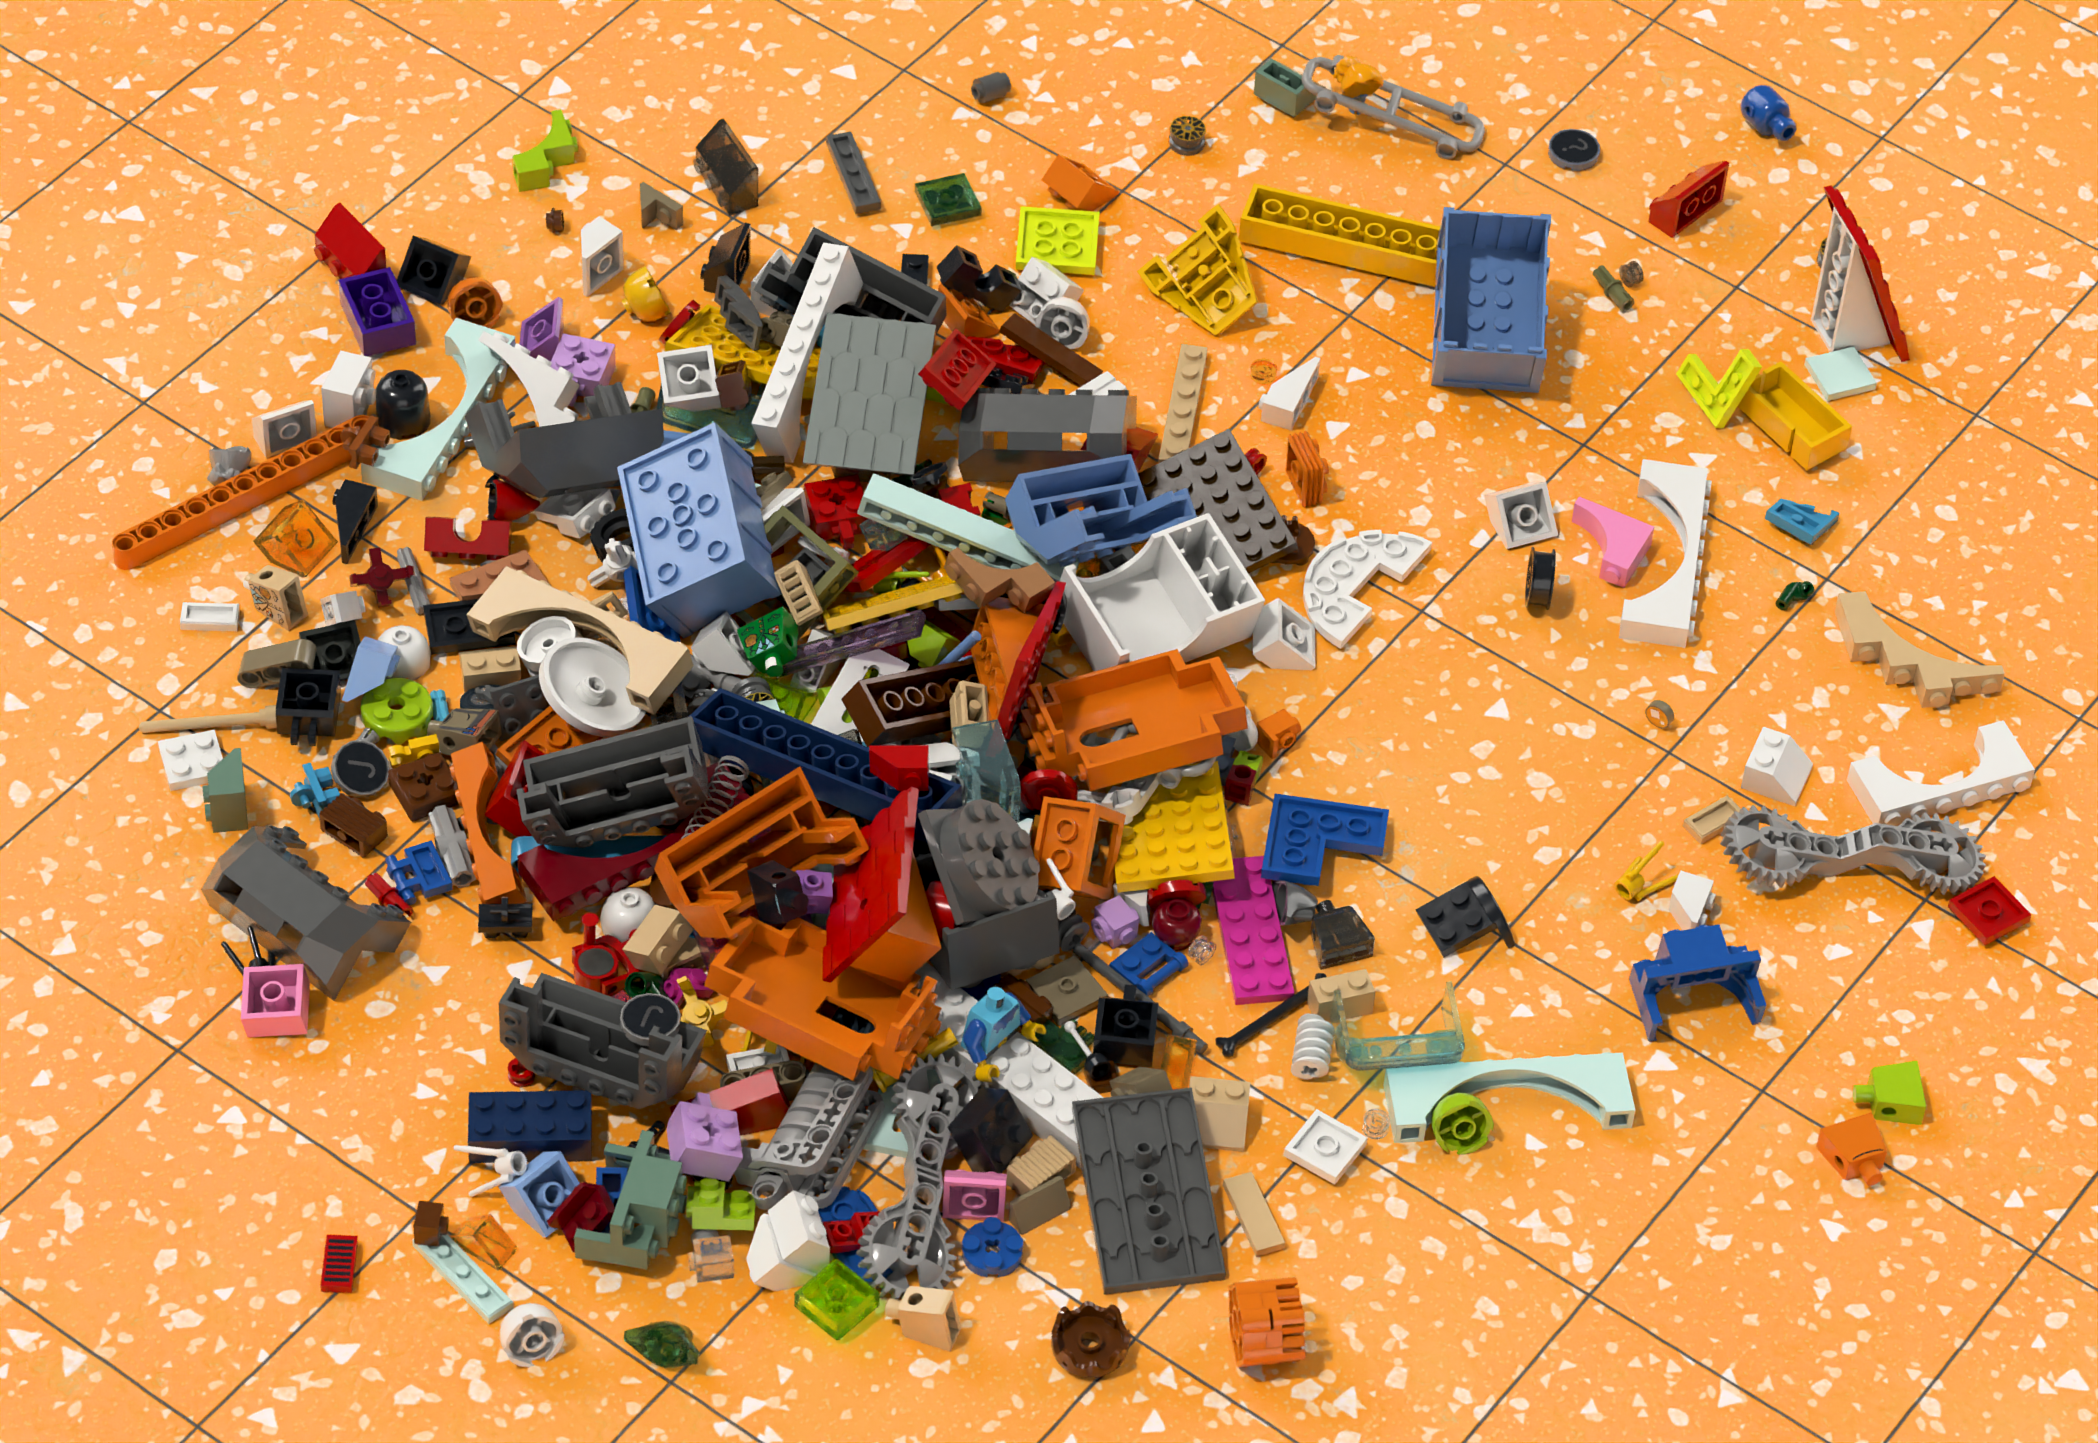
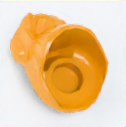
M1355 56L1344 57L1336 64L1333 78L1337 79L1338 83H1341V93L1347 97L1354 98L1362 94L1372 95L1380 87H1383L1384 81L1380 71L1368 64H1362Z

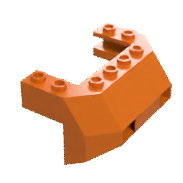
M798 767L659 853L654 870L670 902L701 937L714 938L715 940L721 938L732 940L744 934V928L753 923L751 918H741L740 915L746 909L752 910L756 908L747 870L770 860H774L794 872L796 870H810L818 864H831V866L845 864V866H850L861 860L860 855L869 850V847L854 818L825 817L801 767ZM770 827L771 831L750 843L749 839Z

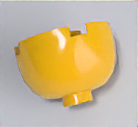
M646 266L636 270L627 278L623 287L626 298L621 301L628 314L634 312L639 319L644 321H655L671 314Z

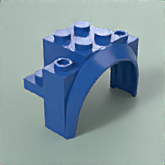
M1720 924L1713 926L1700 925L1694 929L1682 931L1674 929L1663 933L1655 960L1645 959L1633 964L1629 976V982L1648 1041H1656L1657 1027L1663 1024L1656 1002V994L1667 985H1670L1671 989L1712 982L1721 985L1739 999L1752 1025L1760 1023L1767 1005L1756 976L1761 963L1759 951H1748L1746 945L1738 947L1727 946Z

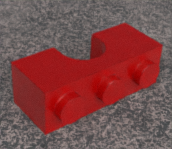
M425 517L424 551H431V557H448V552L459 553V558L476 559V554H487V560H499L504 558V555L508 556L511 554L512 521L484 519L481 522V533L474 541H467L462 539L456 531V518Z

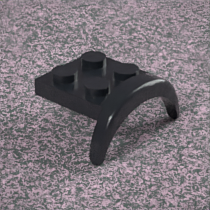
M1479 876L1468 879V881L1415 909L1443 958L1497 928L1508 948L1515 946L1512 932L1498 903Z

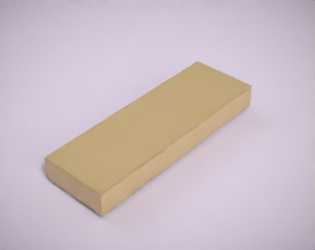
M1248 1172L1223 1179V1188L1255 1256L1285 1249V1241L1253 1173Z

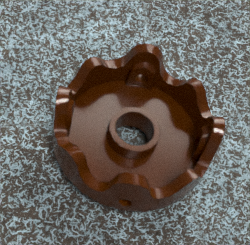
M1085 1301L1080 1307L1072 1311L1067 1306H1063L1057 1313L1051 1332L1052 1353L1056 1361L1065 1370L1074 1375L1091 1378L1104 1376L1119 1368L1125 1360L1129 1348L1130 1331L1126 1329L1121 1312L1116 1305L1110 1304L1108 1307H1100L1091 1301ZM1093 1339L1098 1345L1086 1347L1082 1344V1341Z

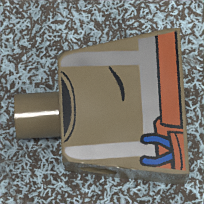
M453 709L443 721L431 720L427 728L428 736L436 734L441 753L450 756L453 752L483 742L490 750L502 735L499 710Z

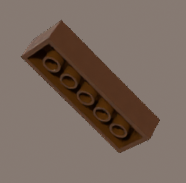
M972 658L859 680L841 700L866 746L883 745L951 731L949 701L959 681L979 683V679Z

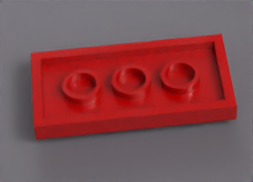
M955 328L918 375L928 387L934 388L939 392L946 403L960 411L996 366V363Z

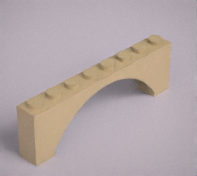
M507 566L466 614L472 631L494 642L500 636L528 628L532 623L551 616L565 617L572 621L574 626L602 635L616 645L628 662L630 682L626 686V690L631 704L655 715L694 666L690 650L685 644L673 642L657 631L651 632L642 628L635 621L629 622L622 619L613 611L602 610L588 600L582 601L566 590L560 591L544 580L538 581L529 577L522 570L516 571Z

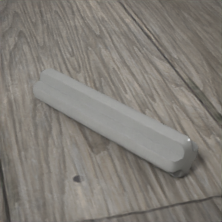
M399 548L397 550V559L400 567L414 566L415 575L405 579L415 611L421 615L423 614V605H430L411 548Z

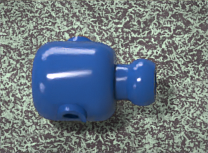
M1758 85L1744 95L1740 104L1741 114L1761 135H1774L1775 138L1781 141H1786L1793 137L1796 132V124L1789 118V104L1772 87Z

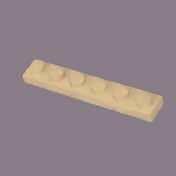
M1181 343L1158 463L1190 447L1208 347Z

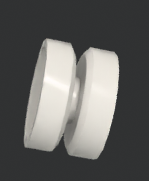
M560 616L546 617L532 623L522 632L517 642V651L531 677L539 675L540 664L553 645L568 638H580L572 621Z

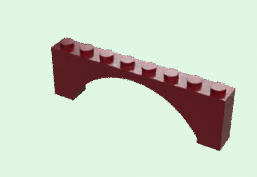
M718 762L706 767L708 784L713 774H715ZM723 766L728 772L732 773L727 766ZM724 774L718 775L721 781L728 782L735 788L740 786L739 781H734ZM714 783L716 789L722 790L730 796L735 795V790L729 789L721 783ZM743 787L737 790L738 796L733 798L734 804L729 809L750 798ZM716 791L709 792L712 798L719 799L727 805L731 804L730 798H725ZM712 800L705 801L708 807L715 808L721 813L727 812L726 807L720 806ZM701 809L704 816H709L713 819L720 816L708 809ZM694 812L661 841L638 852L608 858L578 857L547 849L544 844H541L517 856L519 875L553 922L562 917H568L575 911L588 905H593L613 892L616 893L655 874L654 868L659 853L681 840L683 835H685V829L689 826V822L694 816ZM703 817L697 818V821L701 825H706L707 823H709ZM694 826L692 828L694 831H696L701 827Z

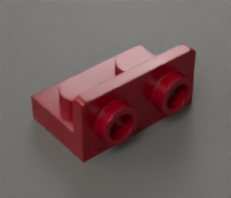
M581 1182L573 1189L565 1201L556 1208L555 1212L547 1220L549 1227L562 1229L572 1252L575 1253L574 1236L577 1228L601 1233L611 1222L615 1207L603 1185Z

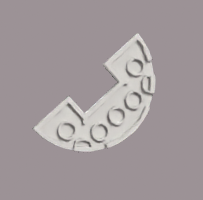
M1382 530L1361 531L1358 536L1348 539L1341 537L1324 547L1312 560L1305 575L1303 602L1311 623L1325 639L1341 649L1372 614L1371 607L1353 598L1378 570L1402 582L1431 551L1432 542L1423 537L1399 531L1398 535L1382 533Z

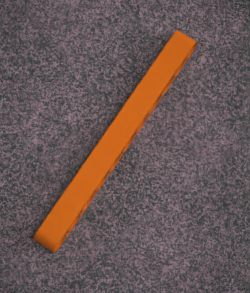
M355 416L117 534L112 539L114 564L122 570L133 569L351 460L352 456L349 450H345L342 447L344 443L340 438V434L347 427L354 428L359 426L362 429L370 416Z

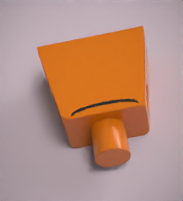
M1871 1112L1820 1129L1816 1147L1843 1179L1850 1180L1862 1176L1868 1186L1875 1185L1881 1181L1883 1175L1880 1169L1884 1165L1887 1151Z

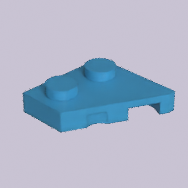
M1781 498L1767 510L1765 519L1811 545L1838 521L1840 513L1831 510L1830 515L1814 512L1815 506L1798 504Z

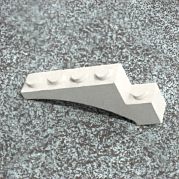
M483 331L478 340L501 356L518 375L533 403L539 427L578 421L579 415L567 408L580 386L572 380L574 374L562 367H559L558 371L551 368L552 362L540 355L536 359L529 356L531 351L516 343L515 347L507 344L509 339L498 332H495L492 336Z

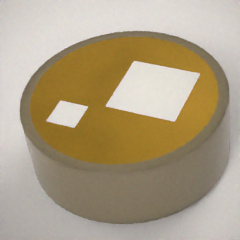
M1661 700L1652 701L1645 710L1646 717L1650 723L1661 729L1667 728L1675 718L1672 708Z

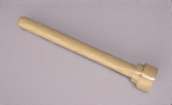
M276 705L265 706V709H259V712L143 721L139 724V730L142 733L248 724H260L261 726H266L267 729L277 728Z

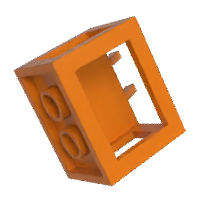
M1044 796L1041 814L1035 815L1030 840L1035 859L1040 865L1038 887L1049 891L1054 889L1062 890L1046 862L1048 858H1051L1067 886L1074 892L1073 896L1104 901L1110 900L1115 877L1114 865L1118 861L1126 815L1096 803ZM1099 819L1114 824L1102 886L1087 881Z

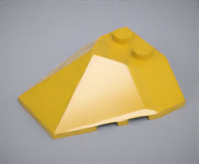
M1217 204L1198 220L1202 227L1166 258L1156 255L1137 272L1154 294L1170 303L1214 335L1219 336L1254 307L1258 300L1235 225L1220 204Z

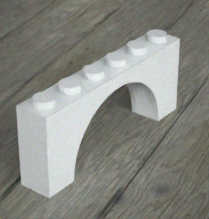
M2002 720L1978 727L1974 747L1979 756L1980 764L1974 772L1959 781L1942 785L1913 782L1889 770L1875 755L1851 762L1847 782L1873 824L1880 823L1898 826L1907 817L1912 819L1915 814L1920 818L1924 812L1929 816L1934 815V813L1944 814L1963 806L1968 807L1975 803L1988 799H1997L2013 792H2022L2031 787L2035 769L2005 721Z

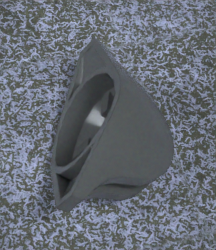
M1273 881L1272 889L1280 925L1311 922L1315 916V908L1318 903L1316 896L1297 884L1288 881Z

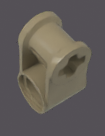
M776 311L770 317L761 318L763 326L761 339L782 347L794 316L783 311Z

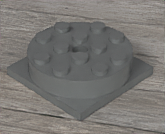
M977 799L957 809H930L918 813L956 925H966L1034 901L1038 890L1040 865L1035 859L1031 848L1030 837L998 803Z

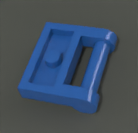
M1152 932L1109 963L1111 968L1133 985H1137V988L1147 996H1150L1153 993V989L1173 973L1182 971L1189 965L1183 953L1175 952L1167 944L1161 942ZM1164 961L1167 962L1166 965H1164L1161 969H1159L1149 978L1142 979L1155 968H1157L1160 964H1162Z

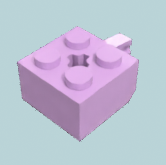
M562 334L551 360V368L557 371L559 367L566 369L574 374L572 380L580 385L568 406L573 407L578 395L584 397L595 395L593 389L597 385L608 386L616 368L615 344Z
M697 1092L696 1098L691 1103L679 1101L669 1118L667 1126L670 1160L682 1162V1173L729 1181L743 1159L737 1113L712 1107L710 1096L705 1093Z

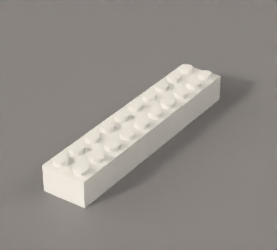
M926 962L915 973L921 976L919 989H922L926 976L938 981L934 993L938 994L934 1005L942 1008L938 1018L942 1024L937 1035L950 1027L959 1042L958 1045L942 1053L944 1059L950 1060L953 1056L955 1057L956 1066L959 1067L963 1062L966 1063L964 1069L966 1073L972 1070L976 1072L978 1065L973 1063L968 1051L961 1047V1041L968 1013L978 1001L961 988L951 990L938 971ZM1017 1032L986 1060L987 1064L998 1066L1000 1071L999 1077H991L992 1082H982L978 1090L981 1087L1008 1089L1029 1129L1042 1140L1052 1135L1077 1157L1076 1166L1082 1170L1073 1122L1072 1101L1104 1097ZM974 1074V1076L972 1077V1079H973V1081H977L978 1079L976 1078V1075Z

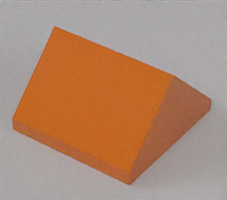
M942 283L938 286V292L946 295L947 316L944 322L951 331L956 328L965 337L982 338L991 337L999 332L1000 329L977 300L973 298L968 299L954 289L949 290Z

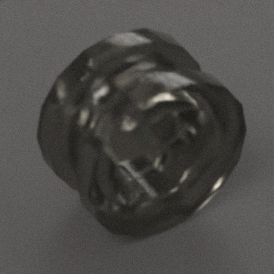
M1630 261L1628 264H1623L1619 267L1620 278L1627 287H1633L1635 283L1643 282V270L1636 261Z

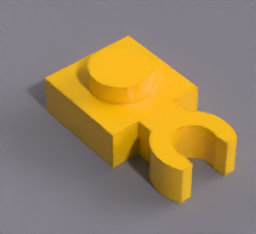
M436 734L408 740V746L393 745L388 748L391 756L389 761L392 768L421 759L429 754L440 752Z

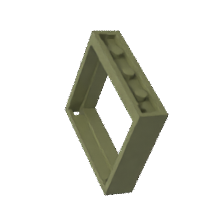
M782 505L778 511H775L770 516L769 521L764 525L767 541L771 543V547L792 524L835 562L814 586L820 606L824 612L859 572ZM811 602L799 608V611L811 606ZM745 610L735 613L746 624L755 621ZM821 614L798 626V640Z

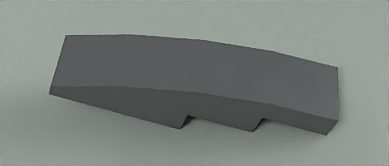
M727 275L719 276L714 301L721 306L720 315L726 319L725 327L752 350H759L763 326L758 311L750 298Z

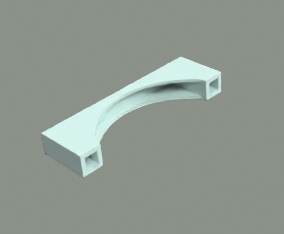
M455 318L444 335L445 354L452 356L458 364L467 384L459 406L444 422L420 436L399 443L389 444L385 448L373 444L372 447L379 449V456L374 466L361 463L362 482L423 501L427 493L434 489L439 474L445 472L448 460L452 454L455 455L458 452L463 437L468 436L470 433L465 415L478 402L486 403L487 400L492 399L495 387L504 380L507 369L510 366L501 356L478 339L483 331L492 336L495 332H498L509 339L507 344L515 347V336Z
M1623 1052L1484 1060L1477 1062L1457 1061L1454 1063H1427L1413 1066L1397 1065L1386 1067L1383 1086L1394 1143L1424 1141L1425 1131L1431 1124L1434 1109L1448 1095L1455 1093L1474 1094L1488 1089L1503 1087L1534 1089L1563 1098L1590 1114L1601 1124L1602 1130L1632 1128L1635 1106Z

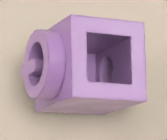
M1118 895L1095 907L1091 926L1098 940L1101 942L1106 941L1114 949L1122 944L1130 943L1137 937L1140 919L1136 910L1132 907L1130 908L1121 896Z

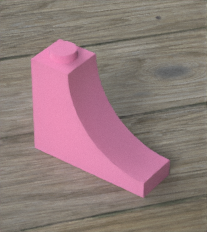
M1579 496L1574 503L1571 522L1588 531L1600 545L1603 559L1599 578L1625 588L1652 544L1654 526Z

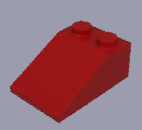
M525 740L521 742L495 788L484 814L516 837L532 836L522 822L517 789L522 788L525 793L528 792L523 760L545 755Z

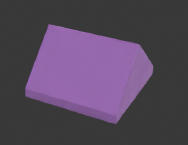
M557 297L522 321L519 344L531 351L529 356L536 359L540 355L551 362L564 329L562 298Z

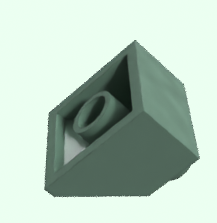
M235 748L207 773L208 785H202L204 803H210L204 804L206 822L212 821L213 833L248 830L241 748Z

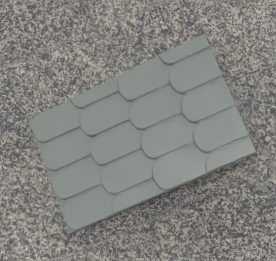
M827 313L803 464L831 467L835 478L858 475L860 482L866 483L870 482L873 473L889 480L891 479V474L914 475L927 393V385L918 373L932 357L936 325Z

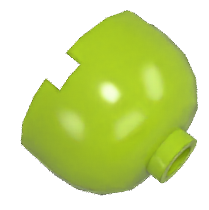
M1455 1093L1442 1099L1434 1109L1431 1119L1434 1137L1440 1147L1447 1152L1448 1150H1458L1457 1154L1460 1155L1475 1152L1484 1146L1489 1140L1487 1136L1492 1129L1493 1131L1494 1127L1489 1109L1478 1097L1468 1093Z

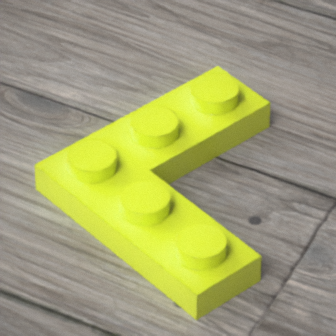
M1740 349L1718 384L1697 354H1688L1676 375L1715 428H1724L1762 369V366L1749 349Z

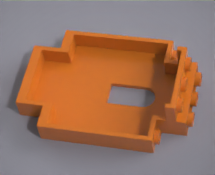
M1178 649L1047 684L1048 696L1044 697V699L1041 683L1030 684V697L1026 698L1028 709L1021 710L1023 722L1019 723L1022 739H1028L1027 747L1030 756H1036L1035 764L1037 770H1057L1071 777L1078 775L1081 782H1086L1090 791L1224 755L1221 736L1248 729L1245 705L1220 657L1186 665ZM1131 722L1138 734L1095 747L1085 746L1080 742L1088 734Z
M748 916L747 918H751L753 923L744 928L745 933L729 940L711 962L704 986L729 998L724 1019L854 1081L860 1071L866 1072L869 1066L899 1080L905 1070L911 1071L917 1060V1054L922 1055L930 1040L929 1037L935 1038L942 1024L938 1020L942 1008L934 1005L938 994L934 993L938 981L929 976H926L922 989H919L921 976L916 973L912 974L905 982H901L848 966L831 983L822 981L823 947L826 946V930L799 917L789 921L780 931ZM827 1000L869 1020L874 1025L875 1030L866 1034L858 1033L816 1012Z

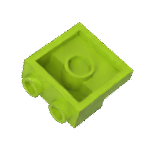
M712 1178L695 1181L694 1186H688L686 1218H692V1229L754 1230L756 1203L752 1193L744 1190L725 1193V1181H718Z

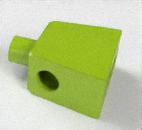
M1918 1061L1874 1067L1870 1071L1867 1085H1853L1854 1103H1870L1874 1119L1922 1125L1926 1102Z

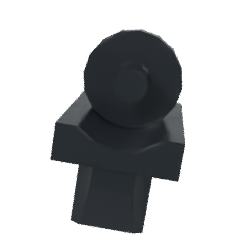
M502 897V904H479L478 933H483L485 938H497L500 933L512 932L515 938H526L528 932H532V904H508V897Z

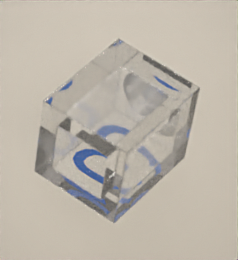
M730 1235L693 1239V1252H689L687 1255L689 1271H695L697 1283L734 1278V1257Z

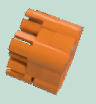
M1296 1277L1235 1282L1229 1285V1327L1237 1367L1300 1362V1360L1305 1359V1349H1302L1305 1346L1303 1334L1305 1317L1300 1301L1299 1288H1295L1298 1285Z

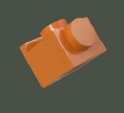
M1282 709L1257 722V744L1271 759L1277 757V751L1288 748L1296 742L1297 733L1301 732V724L1297 718L1292 717L1285 709Z

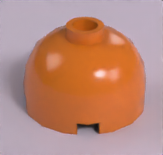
M471 277L458 282L452 288L448 296L447 307L452 321L455 318H459L491 328L500 318L499 313L501 307L503 309V302L498 290L489 281L479 277Z

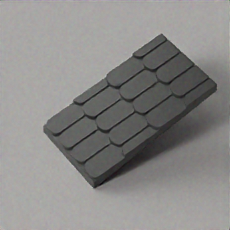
M1192 1087L1072 1101L1073 1122L1104 1295L1147 1290L1148 1288L1178 1286L1180 1284L1188 1285L1225 1280V1266Z

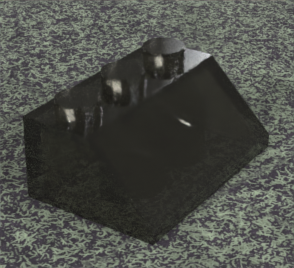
M720 119L695 147L693 165L698 174L701 173L708 190H712L716 195L719 206L724 207L730 216L758 207V167L725 119Z

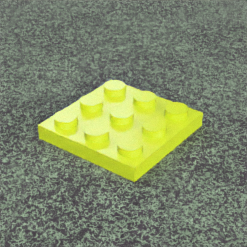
M1021 206L1015 270H1024L1031 257H1035L1048 262L1061 273L1095 275L1099 212Z

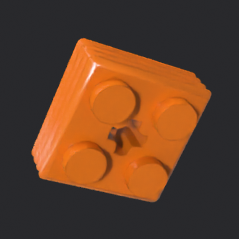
M1306 430L1304 433H1294L1293 436L1289 434L1285 470L1304 508L1306 505L1311 506L1312 504L1316 505L1317 502L1319 504L1322 503L1323 493H1327V483L1324 475L1329 473L1326 458H1321L1319 455L1318 441L1311 439L1309 432Z

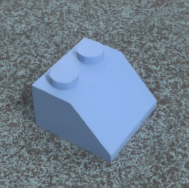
M365 636L357 648L342 701L348 702L382 685L388 676L392 677L400 660V656L396 655L398 646Z
M561 1151L542 1152L529 1162L524 1174L513 1176L512 1182L503 1183L498 1187L513 1212L542 1237H547L558 1229L549 1227L547 1220L580 1182Z

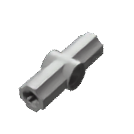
M446 805L437 806L432 812L428 813L429 822L435 836L436 850L441 861L444 862L452 885L458 888L467 887L472 881L476 880V877L472 870L470 852L466 844V834L464 830L460 831L453 808L446 807Z

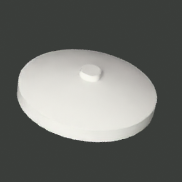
M568 638L562 640L550 648L540 664L539 682L547 702L562 719L585 733L599 737H614L629 733L640 723L646 713L645 710L632 705L626 690V686L630 682L629 665L625 656L602 642L588 638Z

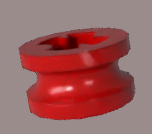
M1256 448L1250 449L1245 454L1256 475L1260 473L1266 465L1267 456L1262 453L1260 454Z
M517 1058L509 1062L507 1067L509 1082L515 1087L520 1088L531 1085L535 1079V1073L527 1070ZM521 1069H522V1070H525V1071H524V1074H523V1075H519V1074H518L519 1070H521Z

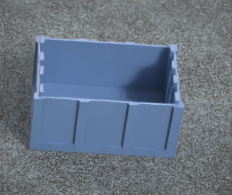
M1444 207L1437 241L1431 385L1539 393L1547 359L1544 339L1548 318L1546 281L1550 268V257H1547L1551 214H1541L1540 216L1463 211L1454 210L1455 208Z
M715 422L617 467L645 604L683 639L701 630L726 611L729 615L752 607V605L760 601L782 595L774 575L770 555L773 553L771 543L767 541L760 510L762 502L761 498L757 495L751 467H753L752 458Z

